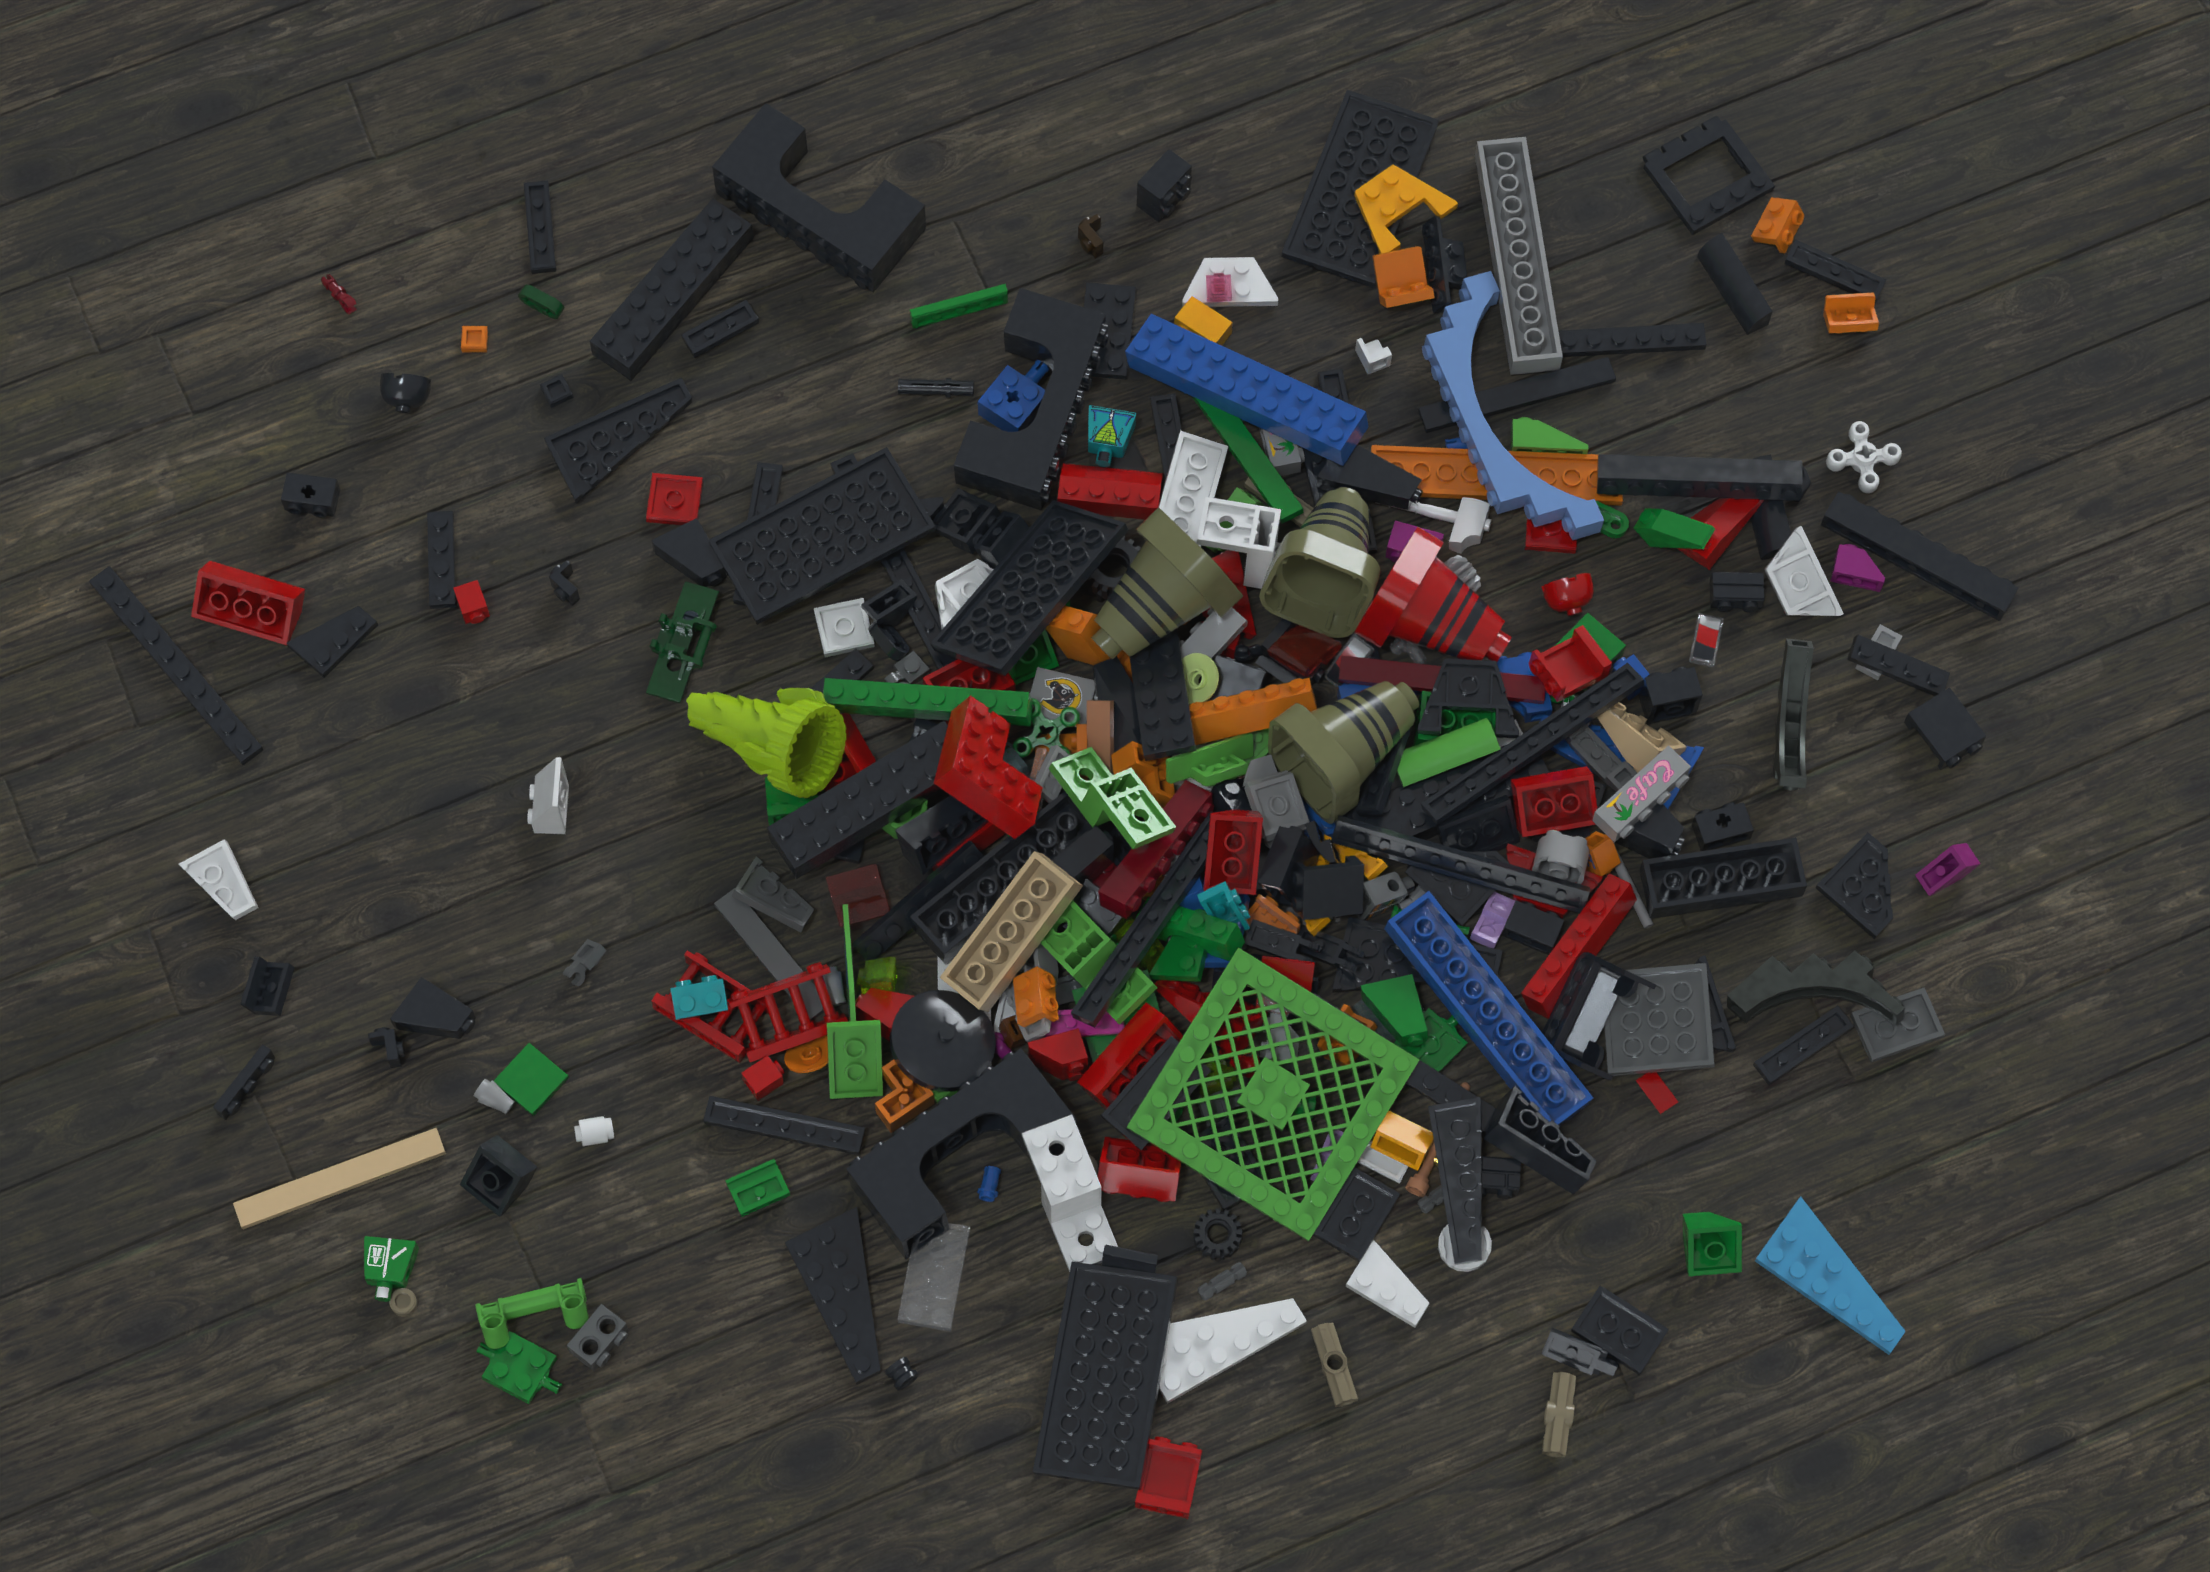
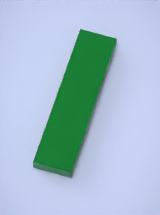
M1006 284L910 309L912 327L918 328L1008 303Z

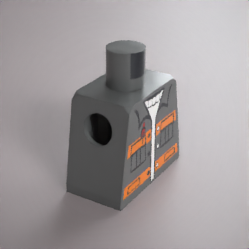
M1392 872L1364 882L1363 913L1356 914L1358 919L1368 921L1392 910L1394 905H1399L1408 893L1415 889L1412 878L1406 876L1401 879L1397 872Z

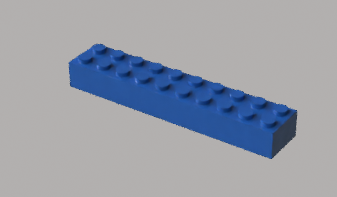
M1150 314L1125 351L1130 368L1342 466L1368 429L1366 411L1153 314Z
M1430 891L1388 920L1384 928L1385 931L1510 1089L1516 1086L1522 1092L1520 1095L1528 1103L1532 1101L1540 1108L1538 1112L1549 1122L1553 1120L1559 1127L1589 1105L1593 1096Z

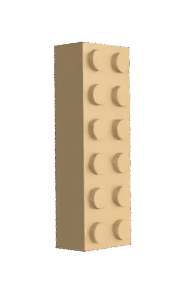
M1034 851L940 978L976 1008L989 1012L1083 885L1044 854Z

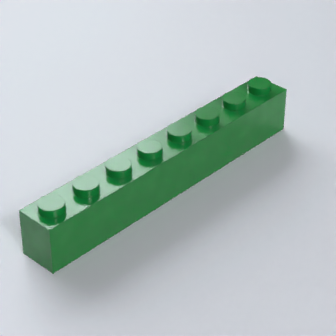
M825 678L823 689L825 702L835 706V709L840 713L949 721L951 711L969 696H972L988 707L989 713L994 711L1011 723V725L1030 726L1033 700L1029 692Z

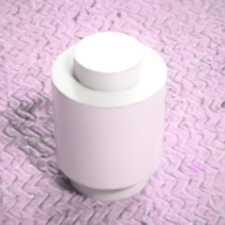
M604 1116L582 1119L579 1120V1126H574L576 1142L582 1141V1146L606 1143L608 1139H614L611 1117L604 1118Z

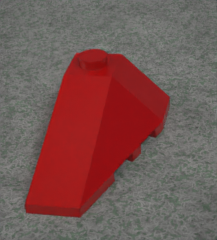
M1717 499L1691 517V519L1712 525L1715 528L1705 548L1676 549L1710 570L1764 500Z
M1158 980L1154 983L1158 987L1156 990L1191 1023L1210 992L1199 991L1197 985L1185 981ZM1239 1000L1236 1001L1228 1015L1241 1012ZM1244 1001L1246 1011L1256 1009V1006ZM1261 1013L1247 1016L1250 1029L1261 1027L1263 1024ZM1243 1017L1229 1020L1232 1033L1246 1030ZM1223 1022L1215 1037L1227 1035L1225 1022ZM1247 1035L1233 1038L1236 1051H1241L1249 1046ZM1229 1039L1215 1042L1224 1052L1232 1053Z

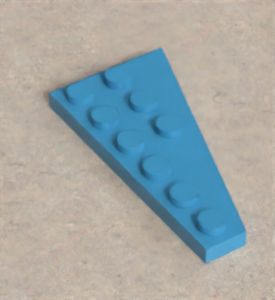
M1800 1196L1757 1256L1755 1262L1890 1355L1906 1331Z

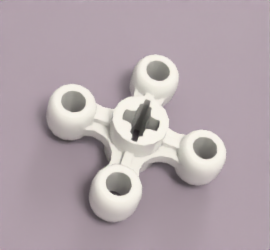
M1857 421L1851 425L1848 435L1855 444L1854 450L1846 453L1841 449H1834L1829 452L1826 464L1830 470L1836 472L1841 471L1845 466H1852L1855 471L1860 473L1859 489L1864 493L1870 494L1879 485V477L1873 471V466L1879 462H1883L1888 466L1897 464L1901 458L1902 451L1895 443H1889L1881 449H1876L1873 444L1867 442L1869 436L1868 425L1865 422Z

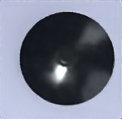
M932 990L912 997L900 1008L890 1030V1048L898 1067L913 1082L934 1091H957L964 1083L968 1081L973 1082L990 1066L995 1053V1032L986 1013L976 1008L959 993L952 991Z

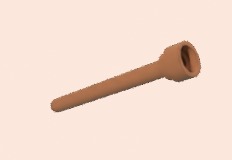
M1467 1082L1460 1084L1461 1087L1468 1091L1470 1090V1085ZM1434 1141L1418 1174L1410 1177L1405 1187L1408 1192L1418 1197H1424L1429 1188V1180L1427 1178L1437 1159Z

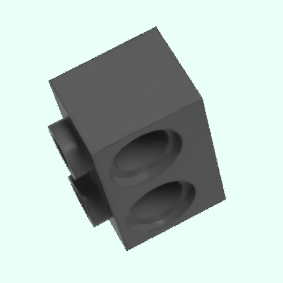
M601 1304L567 1344L569 1353L595 1371L598 1366L602 1368L611 1357L609 1353L615 1346L619 1347L628 1337L627 1331L629 1329L626 1322ZM606 1324L616 1326L615 1330L610 1334L601 1332ZM589 1345L598 1346L597 1352L593 1355L585 1354L584 1350Z

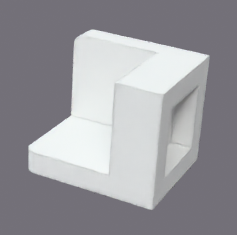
M1362 338L1357 339L1355 351L1367 374L1391 365L1392 354L1388 347L1382 348L1379 340L1365 344Z

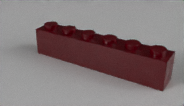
M1187 780L1184 781L1163 808L1176 826L1174 832L1136 849H1131L1099 889L1100 906L1125 919L1132 912L1138 910L1144 896L1152 892L1158 878L1169 870L1171 862L1176 855L1179 856L1182 853L1190 837L1194 836L1210 811L1213 812L1214 805L1211 792Z

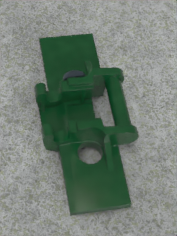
M685 581L672 619H669L666 614L661 613L659 623L662 627L658 639H652L649 646L659 657L646 694L681 703L692 670L694 668L702 669L704 662H702L711 634L717 627L716 624L709 620L719 595L718 590ZM700 631L701 635L693 657L687 656L694 633ZM679 660L682 663L681 668L675 672L670 671L667 668L670 661Z

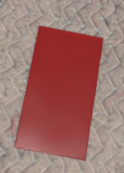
M1657 1072L1646 1073L1635 1080L1660 1114L1678 1103V1100Z

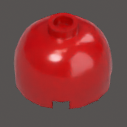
M1590 573L1578 574L1576 578H1562L1541 586L1547 605L1556 612H1567L1568 616L1582 613V607L1589 604L1594 592Z

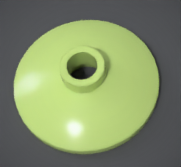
M1192 653L1183 658L1189 704L1206 702L1215 693L1219 682V672L1215 662L1205 654ZM1202 676V680L1199 684L1198 680Z

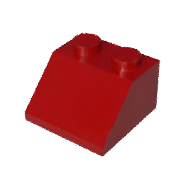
M1079 1028L1028 1042V1057L1033 1064L1061 1080H1078L1088 1070V1056Z

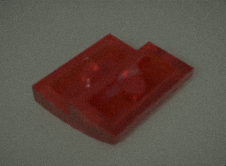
M1297 625L1283 634L1267 651L1272 658L1308 677L1321 662L1327 665L1342 648V645L1325 634Z
M876 864L826 877L840 927H843V904H848L849 925L883 916L890 910Z

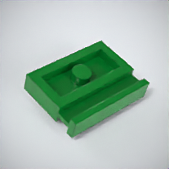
M775 1159L725 1180L741 1217L790 1196L789 1189Z

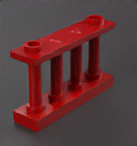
M687 950L684 954L686 963L690 966L679 981H692L698 971L706 976L717 975V979H723L724 987L733 993L746 989L747 992L752 991L708 964V959L700 953L692 954ZM657 992L651 1000L654 1010L738 1063H741L746 1056L743 1040L748 1033L744 1022L734 1036L728 1037L721 1033V1027L735 1007L730 1008L728 1005V1011L719 1012L715 1019L707 1024L699 1019L700 1016L676 1020L671 992L665 996ZM763 997L749 1002L755 1006L751 1011L755 1023L763 1012L769 1014Z
M821 962L811 964L806 967L807 971L749 992L746 989L739 990L731 994L732 998L727 999L730 1008L738 1006L750 1039L749 1047L745 1048L746 1057L750 1063L767 1055L770 1056L827 1035V1023L848 1022L845 1014H839L838 1011L835 1012L823 978V975L831 973L827 964L822 965ZM811 979L814 981L825 1016H823L824 1020L816 1023L813 1020L810 1021L798 984ZM786 988L789 990L800 1021L799 1029L791 1032L788 1029L785 1030L773 993ZM761 997L765 1001L775 1030L774 1038L767 1041L760 1038L748 1002Z

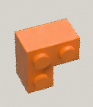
M1131 741L1111 755L1114 774L1132 768L1162 809L1175 794L1174 783L1170 784L1166 781V760L1170 756L1145 761L1142 745Z
M894 1059L882 1067V1076L892 1089V1092L877 1101L875 1109L879 1118L890 1133H892L935 1104L934 1094L930 1089L924 1088L909 1079L901 1071Z

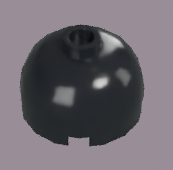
M394 373L381 374V395L387 404L396 407V412L410 413L411 408H419L427 401L431 390V379L403 373L396 376V378H394Z

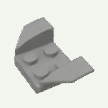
M1272 755L1251 760L1242 787L1245 786L1244 789L1252 811H1259L1263 817L1261 838L1264 840L1261 842L1268 848H1271L1279 826L1286 828L1296 826L1306 830L1305 824L1309 823V819L1293 773L1287 770L1278 773Z

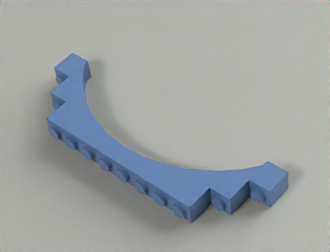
M1491 271L1464 278L1459 290L1461 302L1445 307L1443 317L1440 319L1443 330L1426 335L1424 346H1422V353L1425 360H1429L1432 366V376L1440 384L1442 399L1448 402L1451 419L1457 423L1459 437L1462 443H1466L1468 447L1469 460L1472 464L1476 465L1478 480L1487 490V500L1490 506H1494L1497 514L1524 507L1526 517L1532 520L1534 527L1562 520L1563 529L1565 532H1569L1572 540L1599 533L1604 519L1595 499L1588 501L1568 494L1531 473L1503 447L1484 418L1474 391L1471 373V352L1473 338L1478 326L1490 306L1497 304L1500 290Z

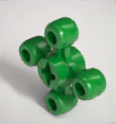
M1032 698L1035 705V711L1031 716L1034 730L1030 736L1017 738L1013 742V753L1018 757L1025 758L1038 745H1045L1049 749L1051 746L1058 745L1069 755H1072L1071 750L1061 744L1059 735L1064 728L1074 727L1080 722L1081 714L1079 710L1074 707H1066L1061 711L1058 718L1050 720L1043 715L1041 703L1037 699ZM1069 712L1074 714V720L1072 722L1068 721L1066 718V715ZM1043 726L1045 728L1054 727L1049 733L1050 739L1047 736L1039 737L1044 731ZM1022 742L1027 746L1025 752L1019 750V745Z

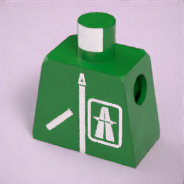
M364 1237V1276L368 1285L376 1286V1300L391 1301L393 1288H406L419 1250L416 1241Z

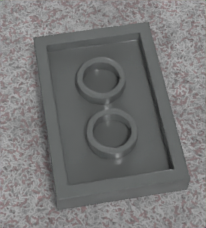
M1925 988L1897 997L1905 1008L1904 1019L1897 1026L1868 1008L1851 1013V1019L1871 1063L1945 1036Z

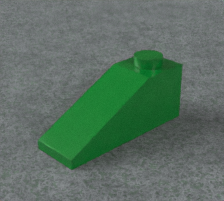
M1651 508L1644 509L1634 526V530L1650 547L1704 549L1715 531L1712 525L1665 509Z

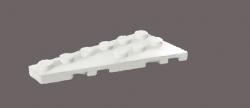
M1292 1298L1170 1323L1159 1390L1168 1404L1305 1325L1307 1320Z

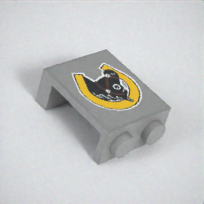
M1037 667L1030 695L1031 698H1035L1041 703L1043 715L1047 719L1053 720L1060 716L1064 708L1074 707L1081 714V720L1078 724H1087V700H1098L1094 680ZM1033 704V707H1032V713L1035 711V705H1034V704ZM1069 712L1066 715L1067 720L1072 722L1074 714Z

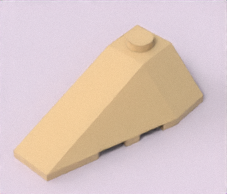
M1620 702L1597 717L1626 762L1633 766L1637 773L1668 745L1678 755H1681L1687 748L1666 730L1660 728L1657 731L1645 724L1647 719L1643 716L1625 712L1627 708Z

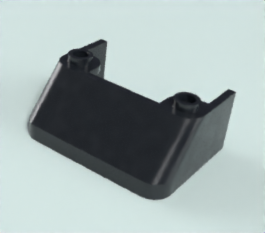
M1584 952L1577 958L1542 1034L1562 1058L1611 1081L1613 1076L1599 1069L1604 1059V1050L1596 1041L1618 996L1622 998L1630 997L1636 992L1639 983L1655 989L1656 984L1598 956Z

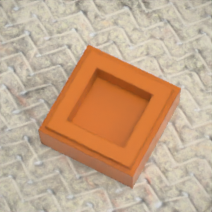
M462 326V352H487L488 327Z

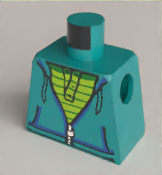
M1089 405L1088 452L1097 454L1095 463L1098 466L1109 467L1112 457L1122 458L1136 426V413Z

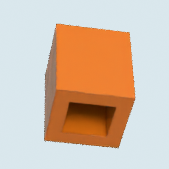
M1595 831L1585 838L1590 850L1586 867L1587 871L1603 876L1610 873L1614 867L1621 863L1614 842L1607 835Z

